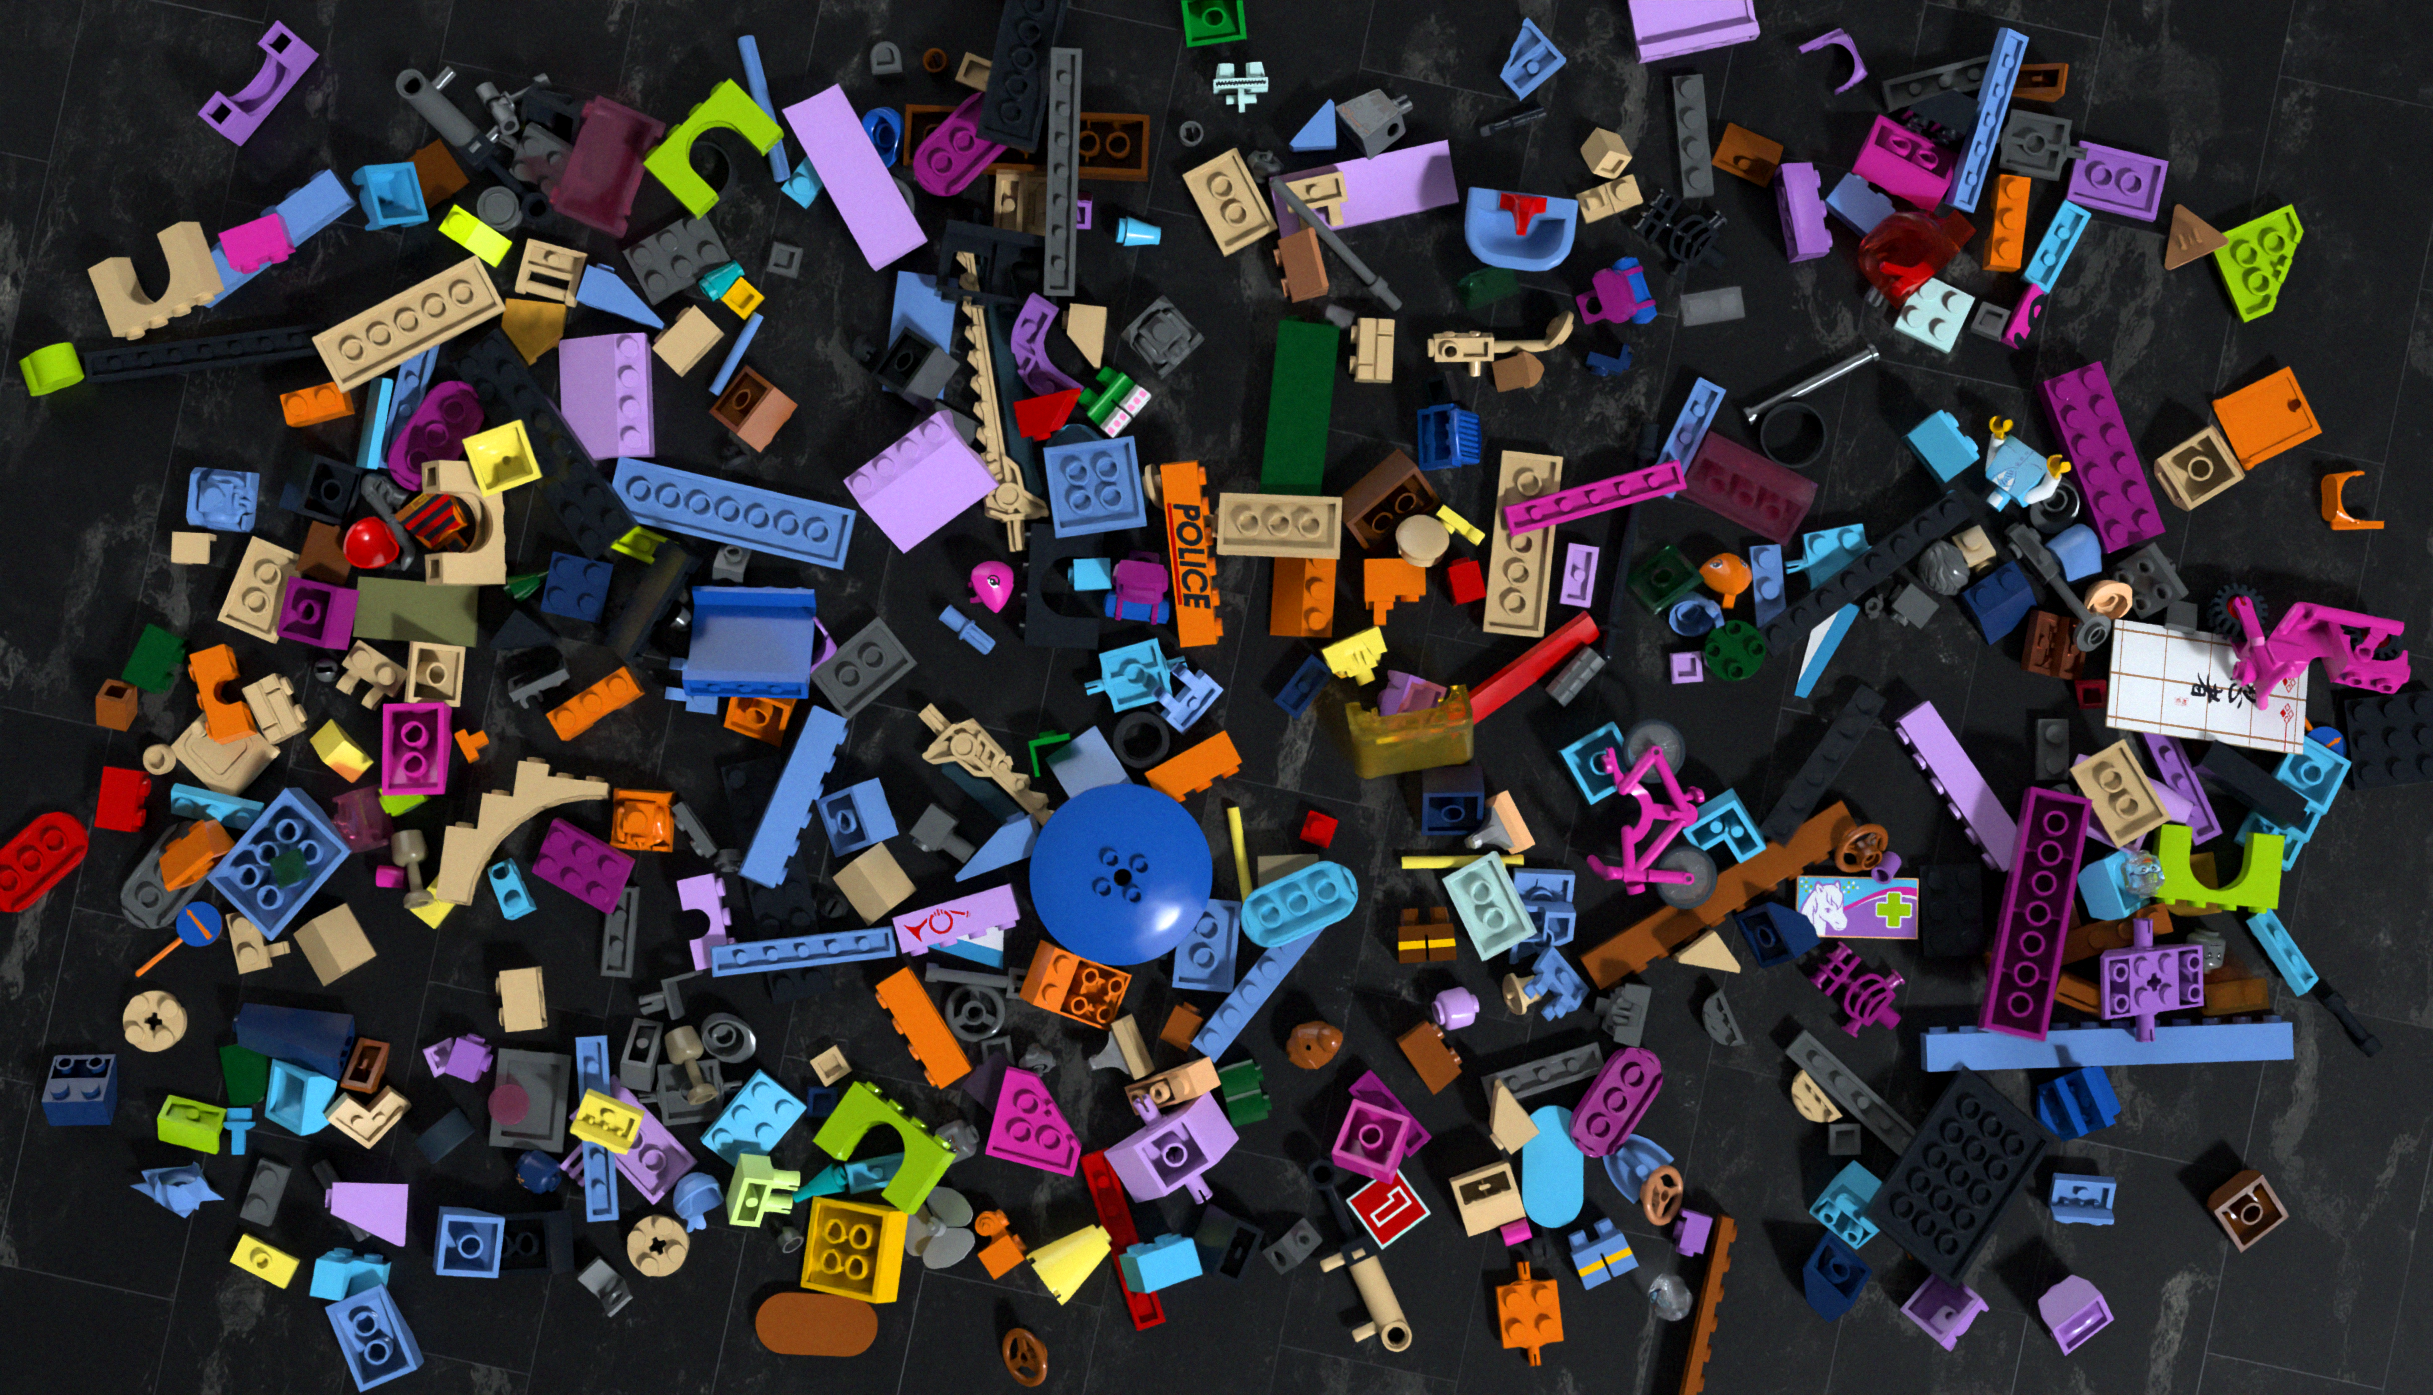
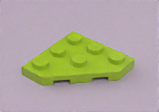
M2292 204L2222 233L2229 239V244L2210 253L2241 324L2273 311L2281 284L2284 283L2292 263V256L2304 232Z

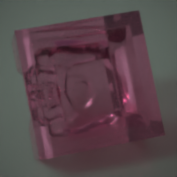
M381 784L357 789L333 798L334 802H338L339 813L334 815L335 819L330 821L352 849L350 854L391 844V836L395 834L390 814L384 811L379 801V797L382 796L378 790L382 788Z

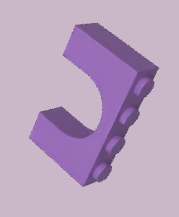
M278 20L258 42L267 51V58L253 81L241 92L231 97H226L217 90L198 113L219 133L240 147L319 56L317 52Z

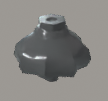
M1255 150L1247 159V163L1253 171L1252 178L1261 184L1271 177L1278 176L1284 170V165L1279 161L1278 157L1272 156L1273 152L1270 150L1267 152Z
M1034 1043L1027 1047L1028 1051L1020 1059L1018 1065L1020 1069L1037 1073L1041 1077L1043 1073L1049 1072L1051 1068L1056 1066L1057 1061L1050 1051L1042 1049L1039 1043Z

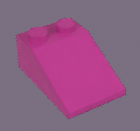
M444 702L383 704V796L445 794L452 743V707Z

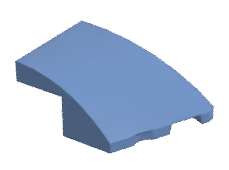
M1513 868L1512 882L1538 933L1509 948L1510 964H1516L1519 962V959L1533 953L1541 954L1547 947L1560 946L1573 941L1576 911L1572 904L1575 882L1573 870Z

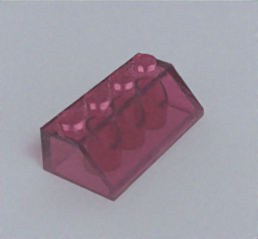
M1709 430L1684 477L1687 488L1677 491V493L1786 547L1811 507L1818 484Z

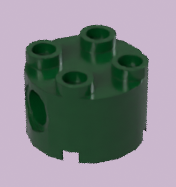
M1739 620L1724 622L1725 625L1717 629L1714 626L1705 634L1700 645L1701 662L1707 672L1718 680L1730 682L1749 678L1757 672L1764 661L1766 646L1756 628Z

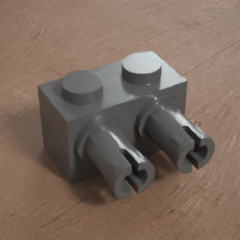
M937 803L929 805L910 832L915 837L912 842L925 852H930L931 849L933 851L944 849L963 863H967L977 849L955 833L956 829L954 828L960 820Z

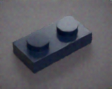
M1311 654L1274 699V702L1297 720L1334 675L1332 670Z

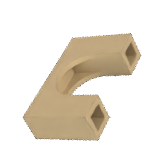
M179 222L157 233L170 269L168 289L157 302L150 300L143 292L130 257H110L88 269L113 337H127V340L138 339L145 335V330L162 327L169 323L168 318L186 315L192 311L190 307L196 304H208L215 300L214 295L225 290L199 222Z
M437 460L422 463L423 494H450L460 497L470 506L476 522L474 539L464 552L425 555L426 585L493 586L506 584L507 567L504 551L506 537L503 524L505 509L502 492L483 498L470 461Z

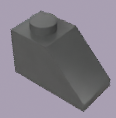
M634 1018L620 1063V1087L651 1091L659 1061L664 1022Z

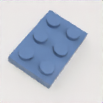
M1209 898L1204 913L1195 928L1176 946L1172 987L1232 993L1241 901Z

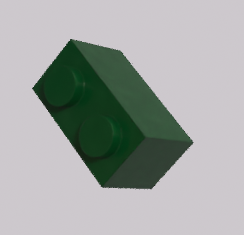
M148 623L121 678L148 692L162 695L164 691H168L174 682L175 675H173L177 664H181L188 654L189 649L186 646L189 640L157 624Z

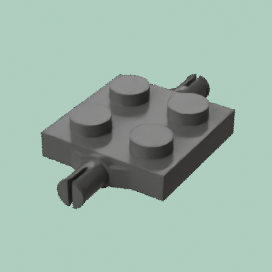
M2012 109L2009 123L2003 132H1999L1996 144H2000L2001 149L1998 170L2059 181L2061 168L2067 157L2085 161L2088 148L2070 145L2069 133L2072 120Z
M534 122L526 126L520 140L511 134L501 135L499 142L514 150V160L509 172L520 182L539 193H543L559 205L566 200L572 186H575L587 195L592 191L594 183L579 175L580 162L584 155L583 151Z
M718 1058L696 1060L704 1083L714 1085L718 1095L705 1103L690 1105L687 1096L693 1086L685 1065L673 1063L657 1065L659 1081L656 1090H651L650 1092L639 1091L638 1097L651 1096L640 1098L639 1103L658 1102L662 1111L663 1126L715 1121L725 1109L724 1100L726 1094L739 1093L743 1087H731L743 1086V1081L724 1082Z

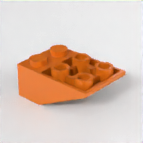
M1041 940L1019 997L1032 1005L1110 1032L1111 1023L1114 1022L1132 975L1106 964L1087 960L1068 949Z

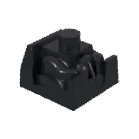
M534 82L523 94L518 139L522 138L526 126L534 122L581 150L588 133L592 103L589 101H577L569 94L539 90L540 82Z

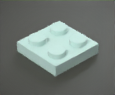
M1929 277L1912 294H1908L1893 328L1947 354L1957 338L1975 297Z

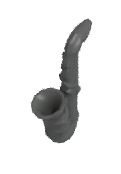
M377 472L369 473L361 481V491L365 500L372 505L381 517V520L387 523L394 531L397 541L404 551L401 557V570L405 571L414 559L416 548L413 541H411L409 532H406L405 526L400 524L394 517L393 509L396 508L398 512L414 500L415 493L398 488L385 475Z

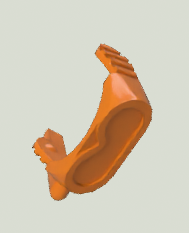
M2365 471L2328 474L2323 478L2321 482L2322 516L2326 521L2330 522L2332 530L2384 529V521L2354 519L2345 512L2342 506L2341 490L2345 481L2351 476L2365 475Z

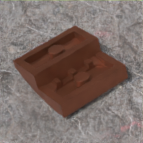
M2031 610L2020 670L2071 681L2081 680L2086 652L2078 649L2073 643V634L2077 625L2081 622L2080 619Z

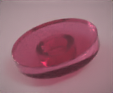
M504 1084L497 1087L488 1099L490 1115L494 1120L504 1125H513L520 1122L529 1111L530 1102L527 1093L521 1087L514 1084Z

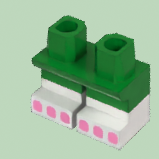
M1105 366L1096 377V380L1106 387L1107 390L1101 397H1098L1087 387L1079 396L1078 402L1087 411V417L1111 439H1114L1130 423L1131 417L1134 418L1149 401L1151 394L1134 383L1123 372L1119 375L1116 371ZM1112 401H1114L1122 409H1119L1114 403H1112Z

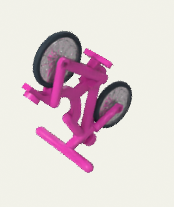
M1647 719L1634 725L1624 738L1622 759L1627 769L1624 775L1618 768L1613 747L1605 748L1606 755L1601 756L1605 773L1612 774L1616 792L1621 795L1632 794L1637 798L1641 806V816L1638 824L1634 828L1625 825L1621 829L1623 866H1604L1595 855L1588 856L1586 862L1593 872L1602 879H1621V881H1624L1628 895L1644 892L1645 886L1643 882H1654L1658 895L1665 903L1678 909H1692L1705 903L1713 894L1717 884L1716 865L1707 852L1692 845L1677 846L1663 854L1655 868L1648 867L1682 827L1692 826L1698 818L1697 809L1687 801L1693 800L1700 803L1705 801L1703 791L1694 786L1688 787V793L1683 794L1674 777L1684 762L1686 752L1685 742L1679 730L1665 720ZM1639 780L1645 783L1661 782L1672 805L1653 803L1649 793L1637 782ZM1653 819L1672 820L1635 864L1634 844L1643 839L1651 828Z

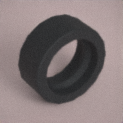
M1134 712L1126 715L1117 724L1113 733V747L1117 757L1124 764L1135 769H1147L1157 765L1166 756L1170 747V734L1166 724L1158 716L1149 712ZM1137 722H1146L1152 725L1159 735L1157 750L1146 758H1137L1130 755L1124 746L1126 730Z

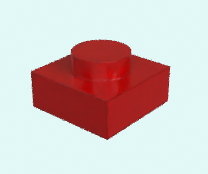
M1309 810L1299 838L1328 849L1338 820Z

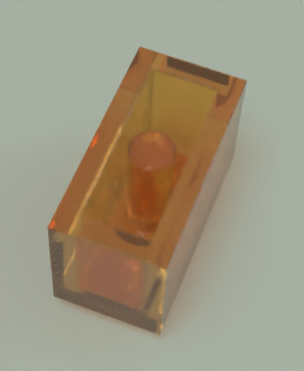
M2250 976L2203 982L2204 1006H2198L2199 1014L2208 1016L2268 1009L2270 1006L2266 978Z

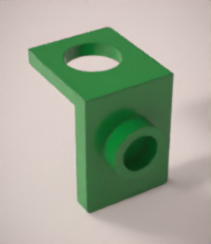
M1052 730L1038 733L1039 739L1028 741L1035 777L1041 776L1036 746L1071 740L1070 733L1057 735V731Z

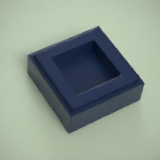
M808 1086L807 1117L829 1118L839 1104V1087Z

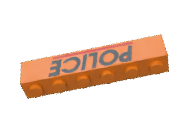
M1199 460L1163 463L1160 465L1180 648L1217 644L1219 641L1218 636H1223V623L1221 617L1216 618L1215 606L1220 605L1218 587L1213 588L1212 576L1217 575L1215 557L1210 558L1208 546L1213 545L1212 527H1206L1205 515H1210L1209 498L1203 497L1202 485L1207 484L1205 466L1200 467Z

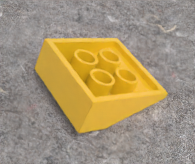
M813 1196L800 1287L876 1304L896 1302L908 1214L903 1213L898 1208L885 1205Z

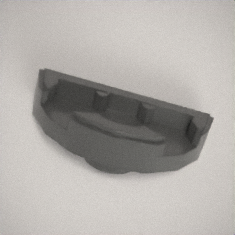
M1719 987L1709 994L1703 1004L1701 1014L1703 1026L1710 1037L1721 1044L1730 1046L1745 1044L1722 989Z

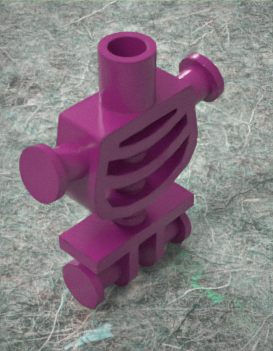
M1839 941L1837 943L1839 945L1832 954L1828 953L1826 955L1830 961L1825 966L1819 963L1817 965L1819 969L1812 977L1809 975L1807 979L1821 990L1823 988L1821 984L1829 977L1831 979L1830 983L1822 990V993L1826 996H1830L1840 983L1846 987L1843 992L1841 1007L1851 1018L1845 1027H1841L1845 1032L1857 1038L1856 1032L1861 1024L1870 1026L1876 1019L1888 1030H1891L1901 1019V1016L1889 1006L1896 997L1892 989L1898 984H1905V981L1895 969L1891 970L1892 974L1885 980L1880 975L1869 972L1854 979L1849 973L1862 959L1853 955L1845 965L1841 963L1848 954L1852 955L1853 952ZM1835 965L1840 969L1837 975L1830 971ZM1868 979H1875L1877 981L1865 988L1860 985ZM1881 987L1883 988L1882 991L1874 995L1871 994L1872 991ZM1853 993L1856 996V998L1852 1004V1008H1850L1849 1001L1850 996ZM1862 1002H1863L1865 1005H1864V1007L1862 1008L1861 1014H1860V1016H1859V1009H1860L1861 1004H1862Z

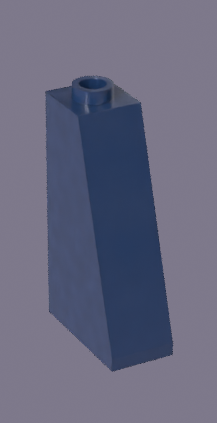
M244 1003L240 1015L236 1014L233 1020V1032L237 1033L238 1046L340 1080L355 1039L354 1015Z

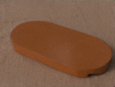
M791 1291L776 1293L761 1305L755 1322L757 1335L761 1342L768 1349L780 1354L855 1356L864 1352L872 1344L878 1331L877 1314L867 1301L831 1293Z

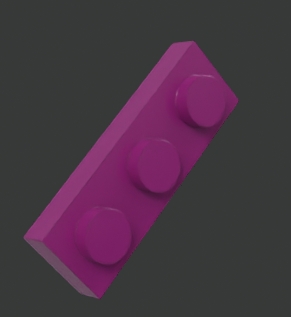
M1370 1068L1347 1088L1357 1100L1411 1118L1404 1152L1408 1157L1412 1156L1431 1138V1135Z

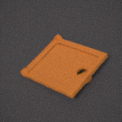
M2289 366L2222 399H2215L2211 403L2244 471L2251 470L2254 465L2322 433Z

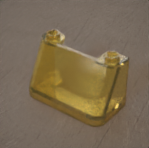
M1466 684L1450 686L1451 695L1446 700H1444V697L1438 698L1439 707L1381 717L1378 715L1377 708L1371 709V713L1362 710L1360 701L1345 704L1355 773L1360 777L1372 779L1377 776L1450 764H1463L1470 760L1474 755V718Z

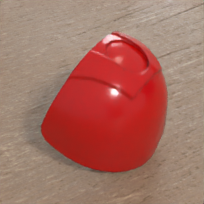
M368 517L358 521L346 533L343 552L345 558L354 566L360 568L382 567L392 562L399 554V545L394 531L387 523L377 517Z

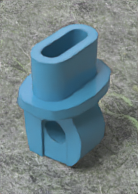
M227 1108V1122H223V1127L232 1130V1155L245 1154L246 1130L256 1125V1122L252 1121V1108Z

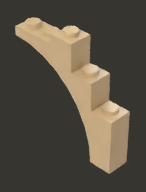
M527 757V762L518 761L513 797L510 796V792L493 789L491 794L482 793L477 829H474V824L456 822L455 827L446 826L436 899L443 903L471 906L476 883L487 860L500 842L518 825L541 811L563 803L580 800H610V785L604 783V778L586 776V781L576 780L574 775L568 773H556V776L552 777L553 769L549 764H545V759Z

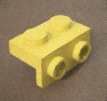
M588 1088L576 1119L570 1128V1133L577 1135L584 1141H592L602 1145L611 1152L627 1155L646 1111Z

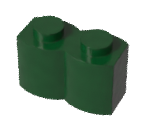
M1252 1057L1217 1066L1233 1128L1267 1119V1111L1272 1110L1268 1092L1262 1093L1259 1081L1264 1080L1260 1062L1254 1064Z

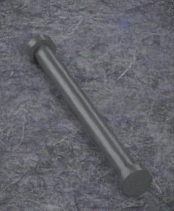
M1870 343L1865 346V350L1751 409L1749 407L1742 409L1747 423L1751 426L1756 423V419L1768 414L1776 406L1791 402L1870 360L1873 362L1879 360L1880 357L1877 349Z

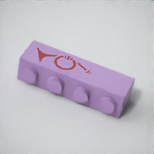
M1009 883L896 916L892 919L902 953L910 951V955L913 957L929 952L927 947L929 945L939 943L940 948L957 944L956 937L968 934L969 939H974L987 935V928L998 926V930L1001 931L1015 927V920L1020 919L1021 915L1012 884Z

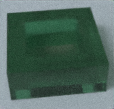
M296 848L269 860L280 889L287 888L312 877L301 848Z

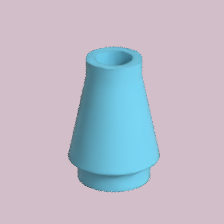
M1126 216V219L1119 218L1115 241L1122 243V246L1158 245L1161 227L1153 226Z

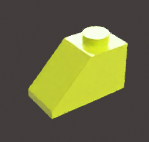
M457 205L453 206L438 229L495 268L512 245L511 241Z

